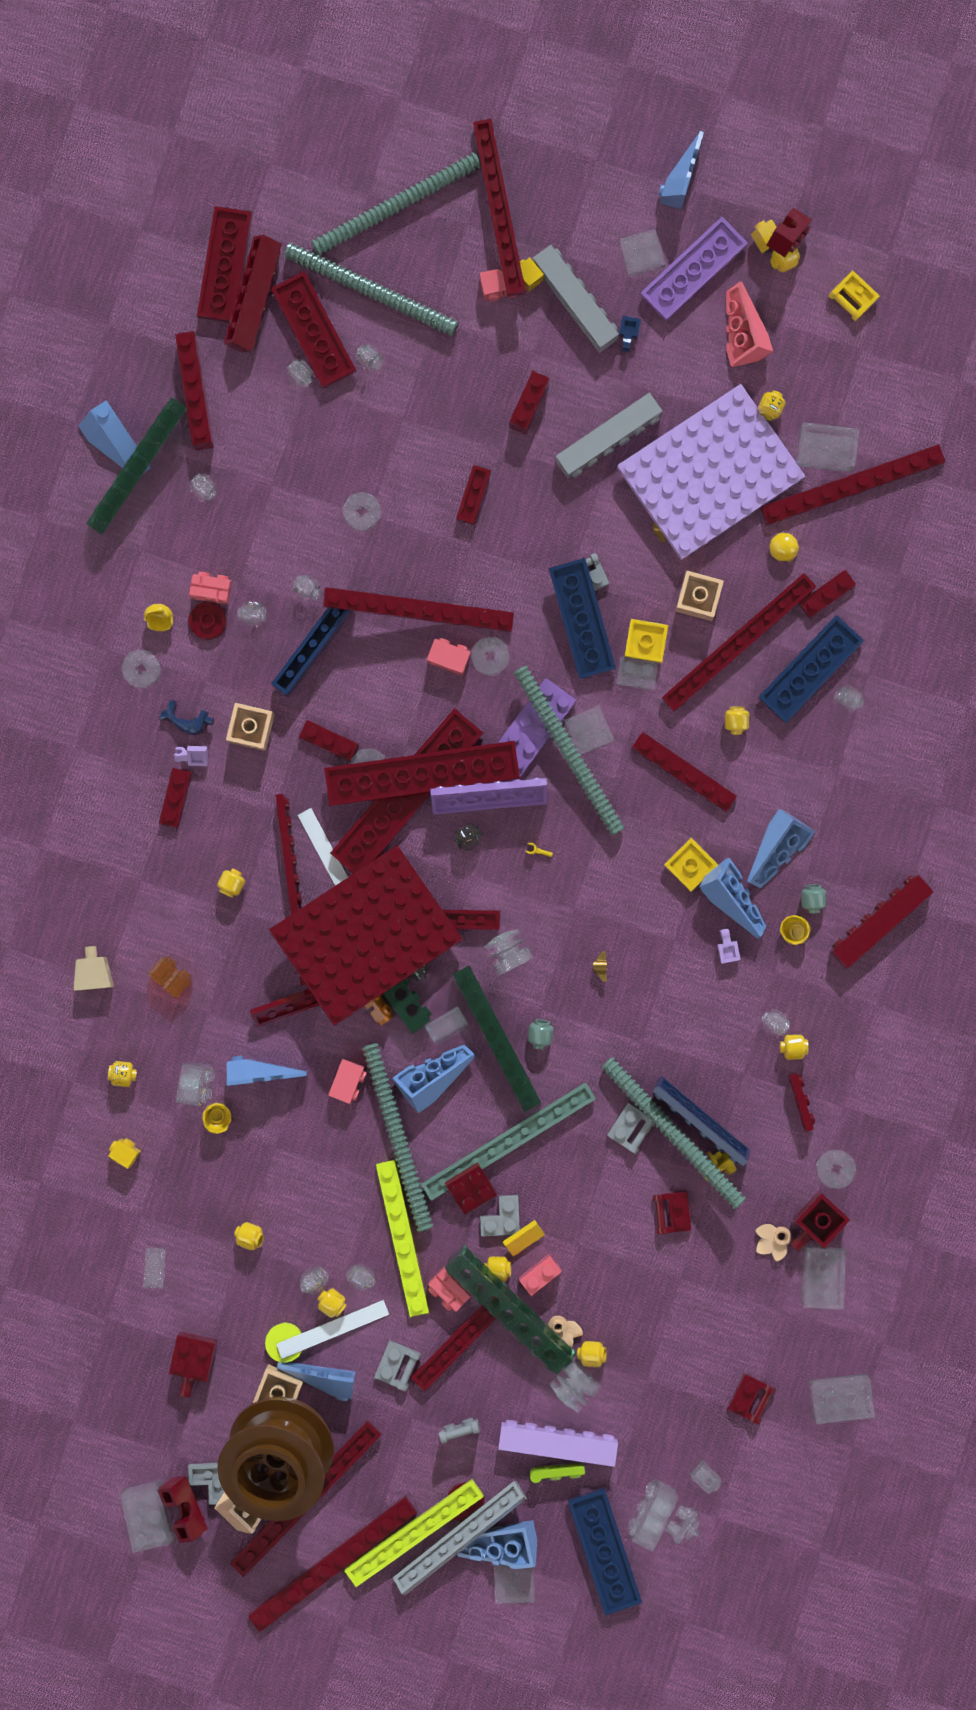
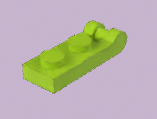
M584 1462L533 1467L530 1470V1479L533 1483H539L543 1478H550V1480H560L563 1476L580 1478L581 1475L585 1474Z

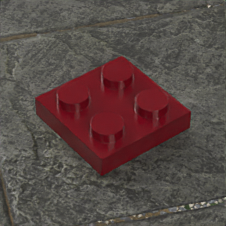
M478 1162L445 1182L446 1187L464 1215L498 1195Z

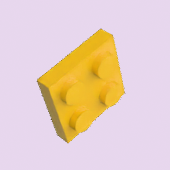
M631 619L624 657L662 664L668 625Z
M690 838L664 866L691 892L718 864Z

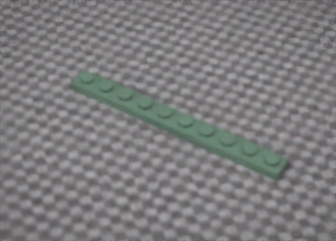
M583 1083L421 1183L423 1189L432 1201L448 1191L445 1182L477 1162L482 1169L594 1101L596 1099L587 1083Z

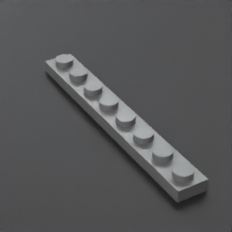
M513 1481L395 1575L393 1579L401 1594L406 1595L526 1500L527 1498L519 1484Z

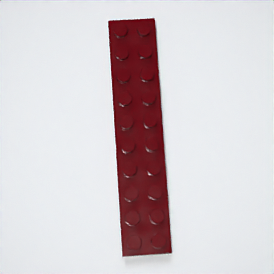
M454 708L414 755L473 747L483 735V732ZM431 792L375 800L330 854L354 874L381 854L430 797Z
M515 741L324 768L329 806L431 792L430 789L437 787L468 786L476 783L490 784L497 781L504 782L520 779Z

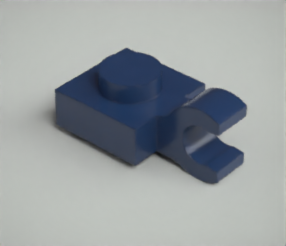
M622 316L619 336L624 337L622 351L629 352L631 339L638 338L641 319Z

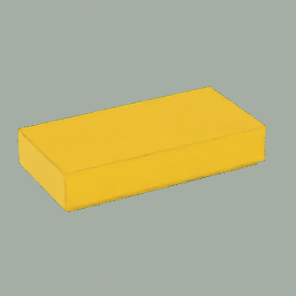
M534 1220L504 1240L503 1243L512 1256H515L545 1234Z

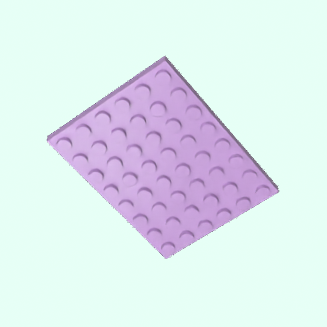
M741 384L617 465L621 475L681 560L805 478V474L765 417L760 416L757 406Z

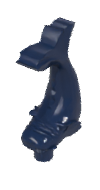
M175 700L169 702L167 710L162 711L159 717L160 721L170 719L177 728L191 735L203 734L206 724L211 726L214 724V718L208 717L209 713L205 710H202L199 716L193 720L176 718L175 710L177 703Z

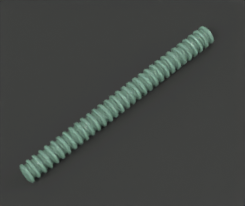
M472 152L471 156L467 155L465 159L461 158L460 162H455V165L450 164V167H445V170L441 169L440 173L436 172L434 176L430 175L429 179L421 180L420 184L416 183L414 187L410 186L409 190L405 189L403 193L399 192L398 196L395 194L394 198L390 197L389 201L384 200L383 204L379 203L378 207L373 206V209H368V212L364 211L363 215L359 214L357 218L353 217L352 221L344 222L343 226L339 225L337 229L333 228L332 232L328 231L326 235L322 234L321 238L318 236L317 240H312L317 255H322V252L326 253L327 249L331 250L333 246L337 247L338 243L341 245L342 241H347V238L352 239V236H357L358 232L363 233V230H368L369 226L372 228L373 224L377 225L379 221L383 222L384 218L392 217L393 213L397 214L399 210L403 211L404 207L408 208L410 204L414 205L415 201L423 200L424 196L428 197L430 193L434 194L435 190L439 191L440 188H445V185L449 186L450 182L454 183L456 179L460 180L461 176L469 175L470 171L474 172L476 168L480 169L481 163L477 155Z
M292 242L288 244L284 253L286 259L290 258V261H295L296 264L300 263L301 266H306L307 269L311 268V271L316 270L317 274L322 273V276H327L328 279L332 278V281L337 280L338 284L343 283V286H348L349 289L353 288L355 292L358 290L360 294L364 293V296H369L370 299L375 298L376 302L379 300L381 304L385 303V306H390L391 309L396 308V311L400 310L402 314L406 313L408 317L411 315L412 319L417 318V321H422L423 324L427 323L429 327L432 325L433 329L438 328V331H443L444 334L448 333L450 337L456 332L458 327L457 320L453 321V318L448 319L446 315L442 316V313L438 314L436 310L431 311V308L427 309L425 305L421 306V303H416L415 300L410 301V298L406 299L404 295L400 296V293H394V290L389 291V288H384L383 285L379 286L377 282L374 284L373 280L368 281V278H363L362 275L357 276L356 272L347 271V268H342L341 265L336 266L335 262L326 261V258H320V255L315 256V253H310L309 250L305 251L303 247L299 248V245L294 246Z
M528 666L521 667L514 672L513 676L517 677L516 681L520 682L519 686L523 687L522 691L526 692L525 696L529 697L528 701L532 702L531 706L535 707V712L539 714L538 717L542 718L541 722L545 723L544 727L548 728L547 732L551 733L550 737L554 738L553 742L557 743L556 747L560 748L559 752L563 753V758H566V763H569V768H572V773L576 775L575 778L582 785L581 788L585 789L584 793L588 794V800L591 799V805L594 804V810L597 809V815L600 814V820L604 821L603 825L607 826L606 829L610 831V835L617 834L625 826L621 825L622 821L618 820L619 816L615 815V810H612V805H609V800H606V795L602 793L603 790L599 789L600 785L596 784L597 780L593 779V774H590V768L587 769V763L584 764V758L581 759V753L578 754V748L574 747L575 744L568 737V732L564 731L566 729L561 726L563 725L562 722L558 721L559 717L555 716L556 712L553 713V707L549 706L550 702L546 701L547 697L543 696L544 692L540 691L541 687L537 686L538 682L534 681L535 677L530 675L531 671L527 670Z
M378 1043L370 1044L362 1048V1051L365 1052L363 1055L364 1057L366 1056L365 1062H368L367 1068H370L369 1074L372 1075L370 1077L373 1080L372 1085H375L374 1091H377L376 1097L379 1098L378 1103L381 1105L379 1108L382 1109L381 1114H384L383 1120L386 1121L385 1126L388 1128L386 1131L390 1134L388 1138H391L390 1144H393L392 1149L395 1151L393 1154L397 1157L395 1161H398L397 1167H400L399 1173L402 1174L400 1177L404 1180L402 1184H405L404 1190H407L406 1196L409 1197L407 1200L411 1203L409 1207L412 1208L411 1213L414 1214L413 1219L416 1220L415 1225L418 1226L416 1230L419 1232L431 1229L434 1225L430 1222L432 1219L428 1216L430 1212H427L428 1206H425L426 1200L423 1199L425 1196L421 1193L423 1189L420 1188L421 1183H418L419 1177L416 1176L417 1171L414 1170L416 1166L413 1165L414 1160L411 1159L412 1154L409 1153L410 1148L407 1147L409 1143L405 1140L407 1139L404 1136L405 1130H402L403 1124H400L402 1120L399 1119L398 1116L400 1114L396 1111L398 1107H395L396 1101H393L395 1097L394 1095L392 1096L391 1093L393 1091L389 1088L391 1084H388L389 1078H386L387 1072L384 1071L386 1068L382 1065L384 1061H381L382 1055H379L380 1049L377 1048L379 1045Z
M610 1058L602 1066V1071L605 1070V1074L610 1075V1079H614V1083L623 1089L622 1092H626V1096L631 1097V1101L635 1102V1106H639V1110H643V1114L648 1115L647 1118L652 1120L651 1123H655L656 1128H660V1132H664V1136L669 1138L668 1141H672V1145H676L678 1147L677 1150H680L681 1154L686 1156L685 1159H689V1163H693L695 1165L694 1168H697L698 1172L703 1174L702 1177H706V1181L712 1183L711 1186H714L715 1190L720 1192L719 1195H723V1199L729 1201L728 1204L733 1206L732 1209H737L745 1201L746 1197H742V1193L737 1191V1187L734 1188L732 1186V1182H728V1178H724L725 1175L720 1173V1169L717 1170L715 1168L716 1165H712V1161L707 1160V1156L703 1155V1151H699V1147H695V1143L690 1142L691 1139L686 1137V1133L683 1134L681 1132L682 1129H678V1125L673 1124L674 1121L669 1119V1115L666 1116L665 1111H661V1107L656 1106L657 1103L652 1101V1097L649 1098V1094L644 1093L643 1088H639L640 1085L635 1083V1079H631V1075H627V1071H623V1067H620L619 1063L614 1061L615 1058Z

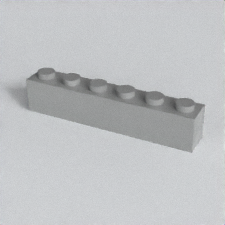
M550 245L534 256L533 262L544 274L545 282L600 353L618 340L619 330L614 323L608 321V316L604 309H599L596 305L595 297L591 293L588 294L584 289L583 281L574 276V271L570 264H565L562 260L561 252Z
M649 392L556 455L555 461L568 479L572 476L575 478L583 472L582 469L595 465L598 462V458L603 455L606 457L614 451L613 448L626 444L630 440L629 437L634 434L637 436L645 430L644 427L657 423L661 419L662 409Z

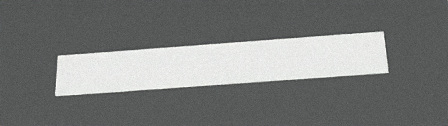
M310 808L299 814L298 817L336 886L348 878L341 863L330 854L333 848L312 809Z
M384 1300L277 1343V1347L281 1357L285 1358L387 1316L389 1313Z

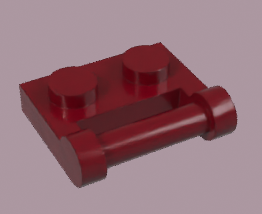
M687 1191L652 1195L656 1206L657 1234L692 1231ZM663 1200H668L671 1226H665Z
M744 1373L727 1408L759 1425L764 1409L776 1389ZM761 1388L765 1391L754 1414H752L749 1410Z

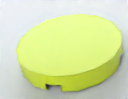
M286 1322L272 1327L265 1341L266 1351L270 1357L283 1363L291 1362L299 1357L302 1351L282 1358L277 1343L302 1334L300 1329L294 1324Z

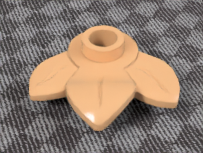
M771 1224L759 1226L755 1230L761 1237L757 1244L756 1252L760 1254L772 1253L775 1261L784 1258L787 1254V1245L791 1241L790 1231L785 1227L776 1228ZM784 1233V1239L779 1240L778 1234Z
M554 1316L548 1322L549 1329L544 1335V1341L548 1348L557 1345L562 1351L570 1352L573 1347V1338L582 1336L583 1332L575 1321H566L562 1316ZM556 1324H561V1325H562V1326H561L560 1328H558V1329L555 1328V1325H556Z

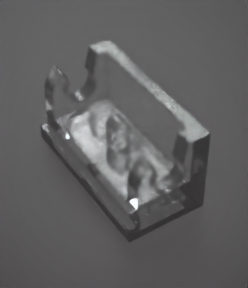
M458 1007L425 1025L436 1046L470 1027Z

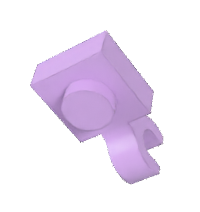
M188 746L187 750L183 747H176L174 761H188V766H207V747Z
M729 929L720 930L723 943L717 944L721 964L741 960L737 941L731 942Z

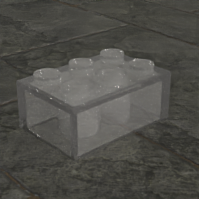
M803 422L799 428L796 464L798 466L852 472L856 464L860 429Z
M193 1061L182 1063L176 1102L201 1106L206 1104L208 1100H211L212 1089L209 1088L210 1082L215 1079L216 1070L213 1069L214 1065Z
M806 1245L803 1247L801 1305L804 1308L844 1310L846 1250L844 1248L826 1247L824 1249L821 1246Z
M867 1374L808 1380L812 1417L816 1424L875 1418L871 1380Z
M656 1478L653 1479L652 1483L649 1482L645 1489L646 1496L644 1500L639 1501L636 1508L638 1513L635 1518L630 1520L628 1525L631 1541L652 1552L679 1498L674 1487Z
M162 1480L126 1488L120 1494L132 1553L169 1545L175 1538L168 1507H164L157 1491L163 1485Z

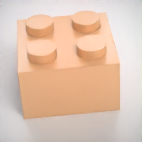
M686 571L675 612L712 621L724 581Z
M235 703L226 741L266 751L275 714L272 711Z
M268 1364L253 1403L271 1397H288L297 1400L304 1381Z

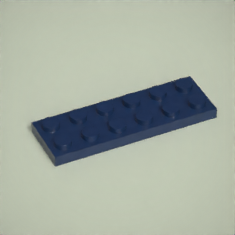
M586 558L548 568L579 679L616 669Z
M836 614L759 695L758 699L786 724L864 640Z
M662 1075L660 1076L653 1089L655 1097L662 1102L668 1103L670 1105L669 1108L676 1114L680 1113L688 1125L695 1126L700 1130L699 1133L705 1139H711L715 1143L714 1145L721 1152L725 1151L730 1155L729 1158L735 1164H741L744 1167L749 1160L750 1149Z
M605 1487L569 1499L568 1504L605 1616L641 1604L642 1599Z

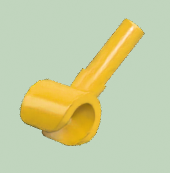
M528 843V845L534 846V851H526L528 854L534 855L537 853L552 857L553 853L537 848L534 843Z

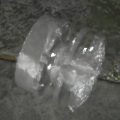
M519 929L507 931L491 939L484 946L485 951L491 948L495 950V952L488 955L489 958L496 956L499 958L493 964L498 976L534 958L528 947L519 949L518 945L524 941V938L516 941L514 939L515 936L521 933Z
M572 1359L564 1368L568 1378L566 1379L558 1374L556 1378L561 1385L553 1380L550 1386L555 1391L556 1396L567 1407L580 1413L583 1409L578 1401L587 1406L588 1402L584 1395L587 1394L594 1398L602 1387L589 1372Z

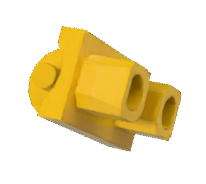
M710 1151L707 1152L709 1157L707 1160H711V1164H715V1168L717 1170L720 1169V1172L725 1170L728 1175H731L737 1170L734 1162L729 1158L730 1155L726 1152L722 1154L717 1152L714 1155Z

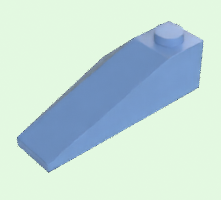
M699 132L666 179L665 185H661L658 194L661 197L660 204L682 210L704 132Z
M107 400L90 410L78 425L90 444L112 459L135 479L151 469Z
M779 809L767 827L747 881L762 888L777 874L778 868L784 862L787 864L791 860L790 856L797 850L800 852L807 845L815 831L794 816Z
M726 858L704 877L700 888L714 905L757 939L761 938L766 928L757 906L752 905L748 888L744 889L740 881L743 878L740 871L730 858Z
M461 1045L442 1053L439 1058L434 1060L429 1058L425 1060L424 1064L416 1067L414 1065L409 1066L392 1079L408 1103L420 1113L438 1099L475 1058V1054L465 1045Z
M243 1056L231 1057L232 1061H227V1086L308 1075V1071L252 1059H243Z
M278 1362V1369L331 1396H335L337 1400L348 1401V1398L352 1399L356 1372L292 1362Z
M533 1520L489 1528L457 1555L458 1557L471 1560L492 1562L494 1565L510 1566L512 1569L535 1567L537 1536Z

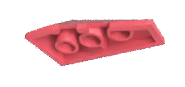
M738 282L726 291V314L729 315V326H726V332L729 333V343H726V351L732 367L760 361L773 352L769 335L743 283Z

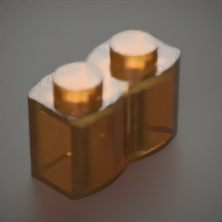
M162 956L148 972V975L168 993L178 999L193 982L190 979L192 975L184 968L182 970L176 967L177 962L170 956L167 958Z

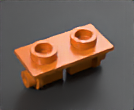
M381 995L365 1006L367 1010L372 1006L375 1008L370 1014L376 1023H379L381 1026L395 1017L391 1007L384 1002Z

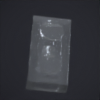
M146 1248L143 1287L164 1288L167 1248Z

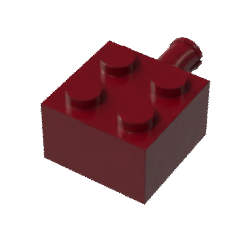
M818 1191L792 1219L802 1228V1232L790 1244L800 1252L810 1240L814 1239L825 1249L848 1224L850 1219Z
M182 1331L177 1335L169 1374L182 1377L178 1395L191 1397L194 1380L207 1382L210 1379L218 1339Z

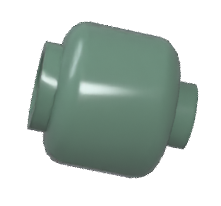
M806 885V888L801 892L802 907L807 909L808 913H820V910L826 907V890L821 885Z
M537 1019L529 1025L527 1040L533 1044L534 1048L544 1049L545 1046H549L552 1043L554 1028L550 1025L549 1021Z

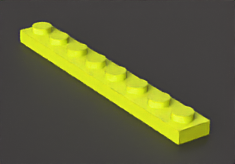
M391 1160L376 1164L409 1315L413 1317L429 1313L396 1161Z
M473 1479L469 1480L345 1569V1573L356 1587L483 1498L484 1494Z

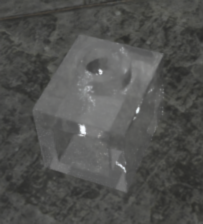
M704 1460L690 1473L691 1479L707 1494H710L712 1491L716 1492L721 1486L720 1482L722 1479L720 1475Z

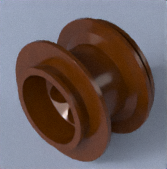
M271 1397L250 1404L235 1419L230 1431L229 1440L225 1443L219 1455L217 1472L223 1491L238 1508L260 1519L283 1521L301 1516L316 1504L322 1493L325 1475L329 1471L334 1457L332 1434L320 1414L299 1400L288 1397Z

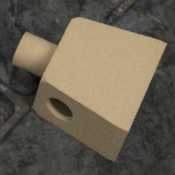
M96 946L85 947V959H76L74 991L114 987L107 958L97 957Z

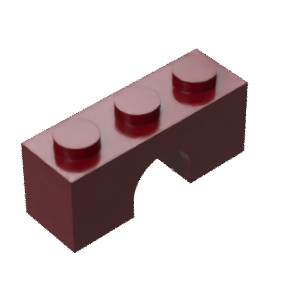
M792 208L783 223H780L774 230L766 246L783 257H786L789 252L793 253L811 229L809 224L812 219Z
M532 370L509 421V428L527 435L536 409L549 386V377Z
M186 1476L173 1477L157 1489L164 1507H179V1519L172 1525L179 1543L193 1542L208 1530Z

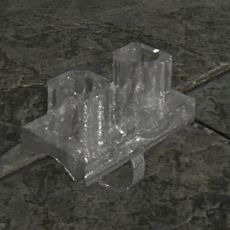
M680 1505L676 1515L683 1519L682 1522L678 1525L671 1520L666 1526V1531L677 1544L681 1542L684 1536L687 1540H690L693 1535L696 1537L700 1536V1532L697 1530L700 1523L695 1521L698 1513L693 1507L689 1509L686 1506Z

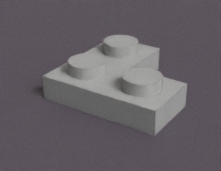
M518 1195L499 1196L500 1215L480 1216L481 1236L513 1235L520 1230Z
M218 1463L189 1464L190 1485H208L209 1505L217 1504L224 1493L218 1478Z

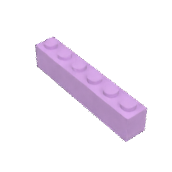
M506 1420V1423L501 1422L498 1450L615 1467L618 1441L614 1439L613 1435L603 1434L601 1437L595 1436V1433L588 1431L580 1434L568 1428L560 1431L556 1430V1427L553 1426L539 1428L533 1423L519 1425L517 1421Z

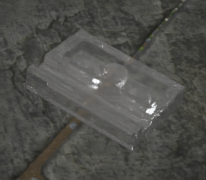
M620 657L616 685L654 691L658 662Z

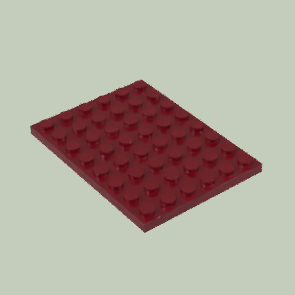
M398 845L269 929V932L333 1026H336L463 940Z

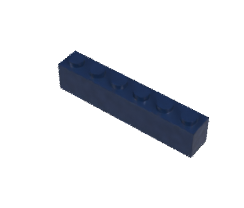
M327 608L272 681L271 685L289 698L353 611Z

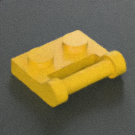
M853 270L828 295L832 300L835 299L852 316L855 322L880 297ZM842 290L861 307L859 310L854 308L840 294Z

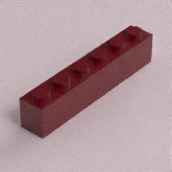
M264 234L253 236L223 343L242 353L252 351L256 344V334L261 326V316L266 308V298L270 293V284L276 272L275 266L281 254L280 248L282 244Z
M194 331L175 334L192 444L195 450L214 448L197 337Z
M919 875L907 877L903 881L904 886L900 889L895 888L890 892V898L886 902L880 901L874 907L876 910L871 915L867 913L860 919L862 922L857 927L852 926L846 932L847 936L843 940L839 938L831 945L833 949L830 950V953L845 969L855 963L934 893Z

